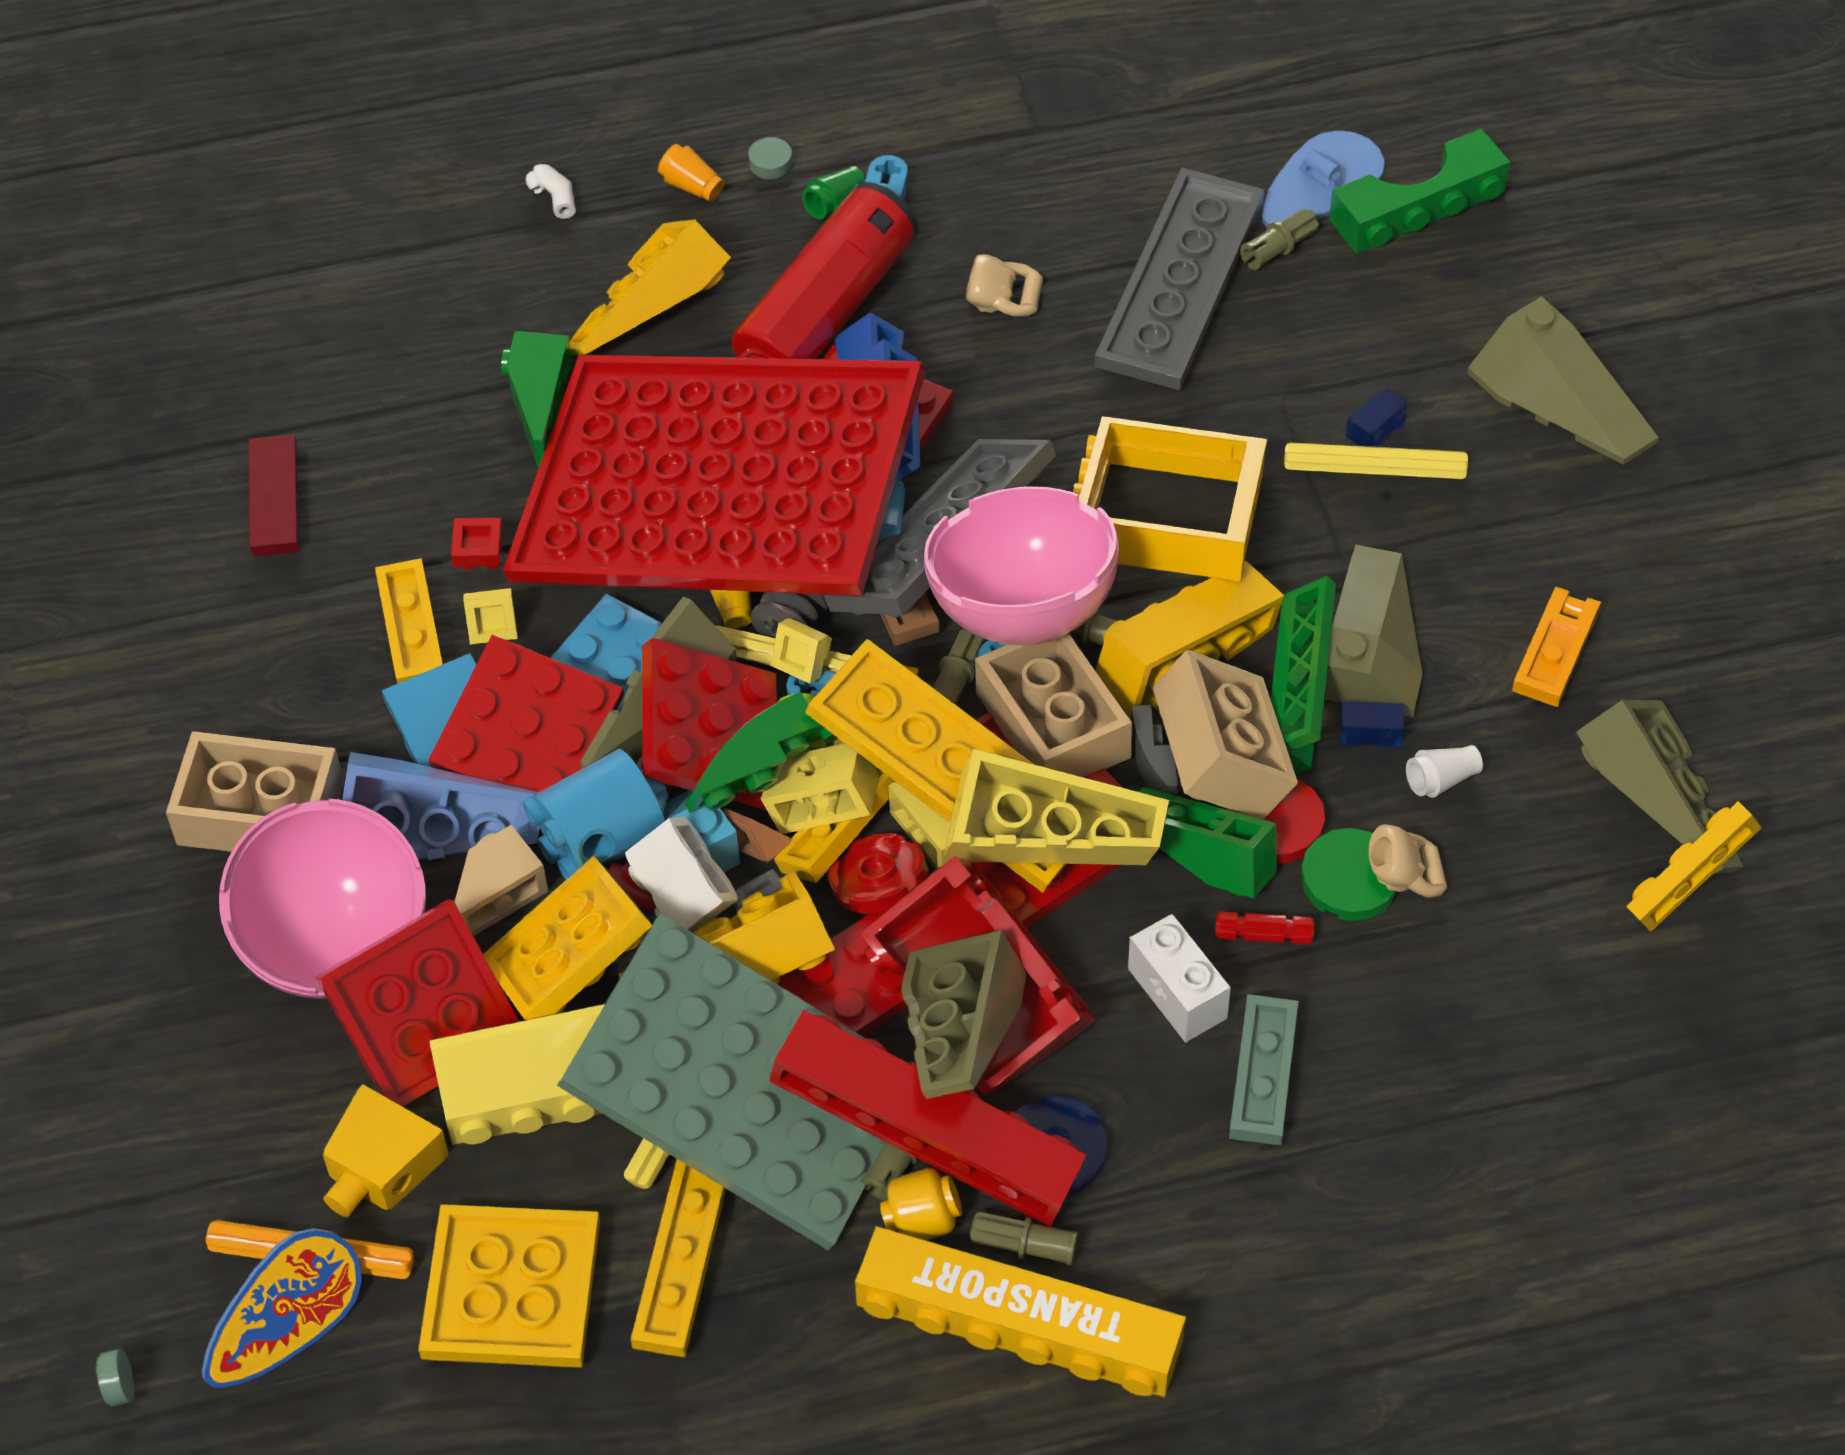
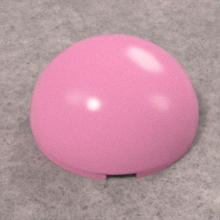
M1049 487L1009 488L975 497L968 501L969 508L956 514L948 520V517L945 515L936 524L927 539L924 550V567L929 586L938 604L952 620L968 632L983 639L1007 645L1044 643L1064 636L1082 625L1106 599L1114 582L1119 560L1118 538L1114 524L1106 512L1100 507L1095 510L1079 502L1078 494Z
M339 799L310 801L299 804L295 802L274 810L250 827L235 845L227 860L221 879L219 893L221 921L230 945L238 958L253 974L270 986L296 996L317 999L326 998L315 978L317 975L412 921L425 911L426 894L423 872L419 860L405 836L396 826L377 812L365 806Z

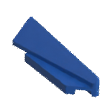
M871 312L841 332L835 339L838 360L917 361L916 357L902 350L903 331ZM918 401L895 482L920 467Z

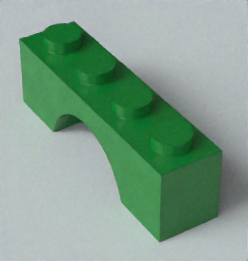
M1481 128L1445 143L1441 171L1426 182L1415 185H1396L1384 182L1369 174L1332 189L1329 220L1353 251L1358 254L1372 247L1382 246L1387 241L1408 232L1418 231L1425 225L1444 217L1454 216L1463 209L1496 198L1506 190L1510 161Z

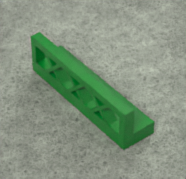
M1328 576L1284 594L1281 605L1271 703L1296 775L1311 769L1314 742L1320 740L1336 589V583Z

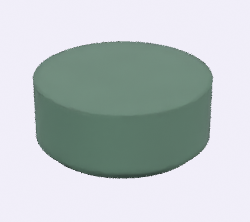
M774 137L762 138L753 143L749 149L750 170L760 178H780L786 175L792 167L791 148L782 139Z
M122 1349L101 1353L97 1359L96 1370L99 1388L104 1401L111 1407L132 1402L134 1398V1381L127 1355Z

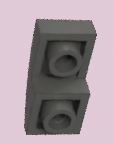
M1151 705L1132 706V749L1138 770L1146 787L1176 796L1177 793H1184L1170 745H1163L1162 725L1153 724Z

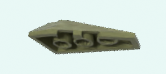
M1542 296L1508 316L1468 367L1467 374L1496 401L1510 408L1513 404H1516L1536 414L1535 420L1547 427L1552 422L1574 433L1575 441L1623 465L1658 443L1659 437L1573 324Z
M1355 544L1331 628L1324 699L1413 717L1423 673L1402 553Z
M684 596L653 636V638L737 662L735 647L695 603ZM633 670L626 682L629 688L625 694L621 711L612 710L608 713L580 761L581 769L618 749L627 753L635 764L642 756V673Z
M1621 700L1576 732L1584 744L1581 749L1587 762L1594 769L1599 770L1603 776L1680 843L1684 845L1691 842L1693 844L1707 831L1706 825L1708 821L1716 814L1712 809L1706 808L1703 801L1705 794L1709 792L1704 778L1695 776L1689 770L1685 760L1693 754L1663 701ZM1737 852L1715 873L1736 872L1741 869L1743 865Z

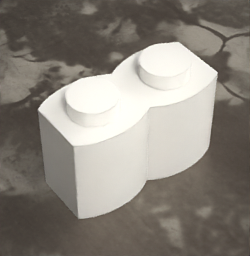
M686 817L668 818L625 852L630 864L628 871L632 880L638 887L646 891L648 890L652 894L657 906L655 908L656 917L661 913L692 933L699 928V925L716 917L738 900L729 879L711 858L705 842Z

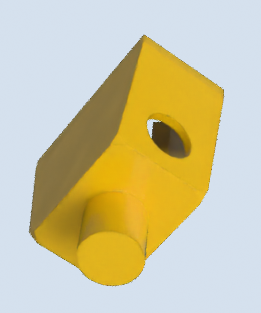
M362 1084L324 1149L323 1158L329 1176L336 1181L323 1197L325 1203L343 1217H349L363 1198L384 1210L392 1209L449 1155L442 1129Z

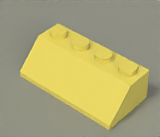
M604 1005L431 1040L430 1046L452 1145L460 1143L479 1144L493 1136L512 1132L531 1133L545 1125L564 1121L578 1123L590 1119L593 1115L602 1114L561 1089L557 1084Z

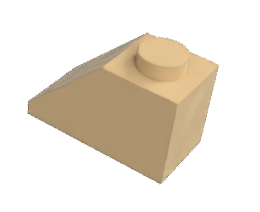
M512 825L497 833H490L484 836L477 845L468 851L455 904L473 936L548 892L543 864Z

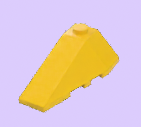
M696 220L663 223L627 264L633 272L626 275L620 281L614 282L607 291L611 299L610 303L607 306L603 304L591 312L569 341L571 355H585L703 290V288L705 290L710 289L724 275L722 267L731 257Z

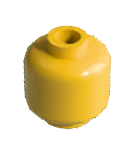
M932 1167L893 1179L887 1188L888 1200L880 1202L881 1214L887 1230H898L901 1234L925 1241L950 1233L955 1227L956 1217L962 1215V1206L953 1179L950 1175L942 1176Z

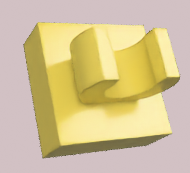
M511 588L464 594V607L470 644L487 643L491 635L505 640L517 639V626Z
M787 618L778 623L770 666L810 684L821 678L823 662L829 657L832 638L796 620Z

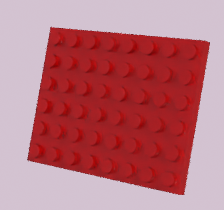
M578 355L504 565V574L509 582L862 596L925 377L922 362Z

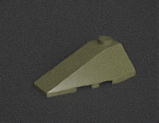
M1001 930L909 952L901 990L903 999L909 1009L910 1017L907 1020L909 1029L915 1039L916 1050L914 1055L921 1090L926 1099L975 1089L1020 1010L1027 971Z

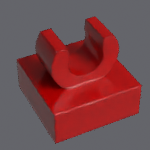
M501 518L454 519L451 550L453 567H463L465 570H471V567H489L490 570H495L497 566H500L503 535Z

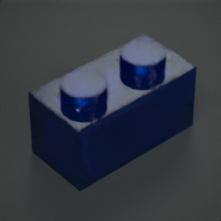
M1385 387L1347 418L1345 436L1358 446L1373 447L1374 445H1380L1390 432L1401 428L1407 418V402Z
M1342 701L1340 744H1350L1353 746L1380 745L1383 747L1401 746L1404 730L1403 704Z

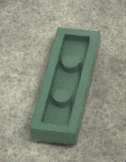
M1247 994L1229 1139L1281 1145L1298 1001Z

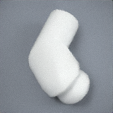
M536 165L534 171L529 172L526 176V184L529 189H534V193L537 194L544 192L545 189L551 193L554 214L557 217L565 219L573 216L576 210L571 182L550 165Z

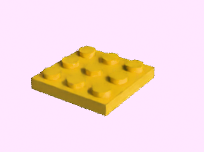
M593 855L483 955L497 981L522 1017L527 1021L562 1013L566 1004L584 987L597 982L604 974L605 968L623 952L630 951L636 947L642 940L644 933L652 927V924L607 869Z
M441 1205L419 1344L421 1360L582 1367L600 1228L599 1212Z

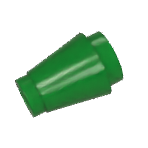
M850 166L847 169L812 179L802 192L803 205L807 212L815 219H828L857 184L865 182V177L860 169Z

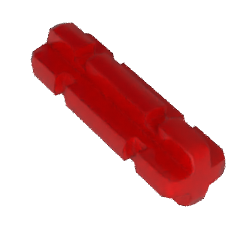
M1220 911L1216 915L1215 934L1220 939L1236 940L1237 936H1244L1243 940L1284 943L1285 939H1289L1293 944H1311L1314 939V920L1310 917L1293 916V920L1286 919L1285 915L1245 913V916H1238V912Z

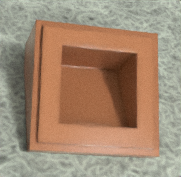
M726 808L722 810L737 831L739 851L761 861L769 862L791 842L790 837Z

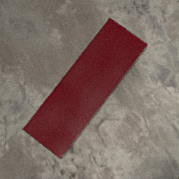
M295 434L249 439L250 549L253 557L299 552L298 467Z

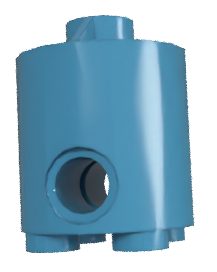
M618 749L522 801V805L531 823L535 827L539 826L543 833V836L537 839L542 854L550 865L557 862L564 879L567 880L593 855L605 868L612 865L613 862L626 857V851L665 822L663 814L666 800H668V793L664 783L645 778L643 776V769L639 770L629 755L623 750Z

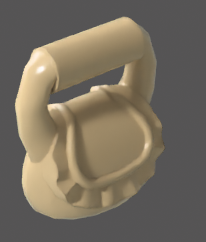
M986 254L978 255L975 257L966 299L981 312L992 313L998 310L1011 316H1030L1037 311L1043 277L1039 272L1025 264L1003 262L996 257ZM1016 276L1025 277L1020 305L1010 301L1013 295L1011 291Z
M1384 824L1376 828L1369 841L1368 853L1372 872L1377 876L1378 881L1385 884L1389 891L1402 892L1410 889L1426 898L1441 896L1447 889V883L1438 848L1422 836L1405 832L1397 826Z

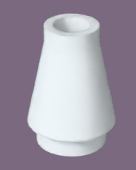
M1473 745L1463 748L1420 750L1415 754V757L1410 758L1406 763L1407 780L1415 794L1434 798L1468 777L1479 774L1483 768L1482 757L1478 749Z

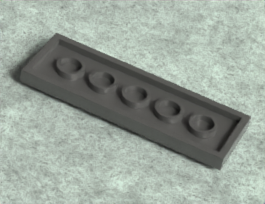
M1185 168L1180 169L1097 349L1095 367L1181 390L1240 256V247L1246 242L1263 204L1265 189Z
M978 439L903 515L901 533L877 541L862 596L824 595L830 611L850 612L855 615L865 613L887 614L892 617L901 616L911 611L915 606V602L930 588L924 567V550L927 539L936 524L945 515L949 520L956 514L969 508L968 501L975 497L1003 489L1027 487L1031 481L1037 479L1042 474V470L1056 456L1051 440Z

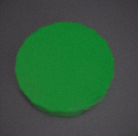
M1355 828L1332 830L1318 837L1306 850L1301 868V881L1304 893L1314 907L1324 913L1327 910L1330 913L1338 914V919L1357 921L1370 919L1386 911L1392 904L1397 891H1389L1385 884L1378 881L1377 876L1372 872L1369 862L1368 850L1372 832Z

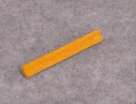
M215 1220L208 1227L206 1244L211 1252L264 1259L276 1244L296 1231ZM342 1238L351 1244L360 1260L361 1273L397 1279L409 1278L414 1264V1256L410 1248Z

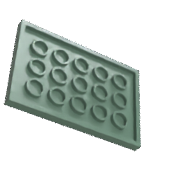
M661 913L653 922L652 927L649 929L557 1084L561 1089L827 1250L838 1239L866 1186L861 1181L867 1175L884 1146L880 1143L881 1139L768 1082L775 1058L803 1009L813 1015H828ZM836 1021L843 1030L860 1039H865L856 1032L852 1031L851 1029Z

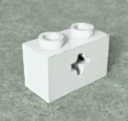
M1173 914L1130 937L1128 970L1185 1043L1228 1018L1231 987Z

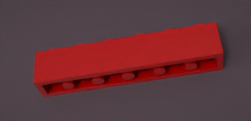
M804 1009L775 1058L768 1081L1050 1227L1086 1157V1154L1077 1150L1075 1145L1068 1139L1058 1135L1049 1136L1030 1126L1028 1121L1021 1115L1012 1111L1002 1112L983 1102L981 1097L972 1090L926 1099L921 1090L916 1063H907L889 1054L887 1049L875 1040L860 1039L848 1033L828 1016L813 1015Z

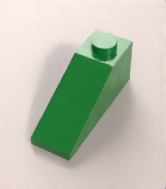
M515 331L511 348H505L503 351L501 371L502 375L508 376L511 395L539 469L568 386L573 366L569 337L566 335Z
M1143 787L1139 791L1140 793L1169 800L1159 849L1209 886L1229 891L1237 896L1255 898L1277 873L1276 823Z

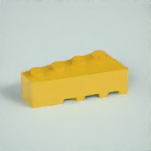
M1244 561L1240 581L1211 577L1194 587H1185L1177 595L1161 603L1149 605L1143 612L1125 621L1119 620L1113 623L1103 636L1104 644L1096 673L1130 721L1132 706L1152 705L1156 710H1159L1153 686L1187 649L1218 660L1219 656H1222L1226 661L1230 660L1274 628L1284 595L1247 561Z
M795 871L779 879L783 887L779 891L767 896H763L761 892H756L741 901L743 907L736 916L730 919L726 917H713L699 925V928L693 933L775 984L780 981V976L796 968L807 970L819 965L825 960V954L835 950L811 897ZM626 968L618 972L620 978L623 975Z

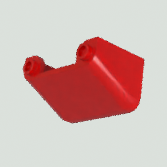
M954 856L860 934L869 945L864 949V952L871 963L881 973L889 969L903 979L909 952L1002 931L1027 971L1020 1010L975 1089H971L975 1093L981 1091L984 1096L990 1097L1079 1035L1094 1023L1096 1019L1082 998L987 876L974 863Z

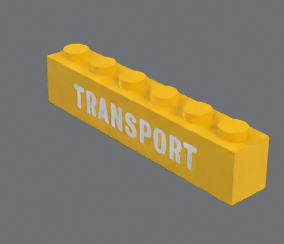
M877 1226L855 1281L857 1306L863 1307L866 1312L875 1317L891 1319L894 1316L914 1322L918 1328L928 1333H951L966 1338L969 1343L982 1349L991 1350L998 1347L1017 1353L1020 1358L1032 1364H1055L1068 1368L1074 1375L1082 1379L1094 1381L1102 1378L1121 1384L1127 1391L1140 1396H1150L1151 1394L1162 1397L1166 1396L1184 1339L1186 1318L1184 1316Z

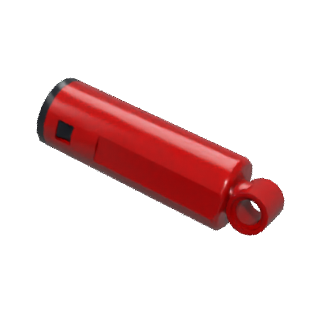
M874 182L857 184L735 330L731 342L736 357L818 359L916 238L919 232L918 221L906 202L892 190Z

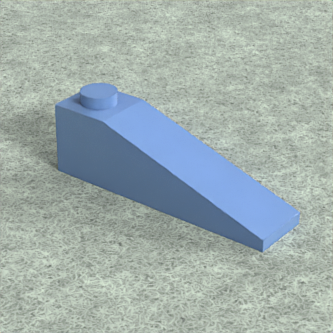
M350 752L342 800L365 806L385 817L405 836L418 859L428 858V860L445 858V855L468 852L484 836L490 833H497L509 825L514 827L527 845L537 843L540 829L539 826L535 827L531 823L522 805V801L539 792L402 760Z

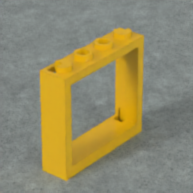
M1102 416L1097 436L1089 435L1086 458H1082L1079 481L1075 483L1073 493L1079 495V502L1097 510L1110 464L1238 482L1227 534L1117 518L1110 519L1114 524L1118 538V564L1240 581L1263 476L1267 439Z

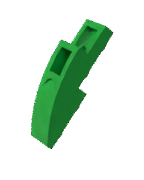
M800 691L759 713L740 728L709 764L696 783L685 806L689 813L706 806L709 811H714L730 803L737 793L747 789L750 790L751 794L761 792L777 781L775 775L786 760L805 751L809 747V743L821 738L825 743H829L838 739V737L805 713L808 703Z

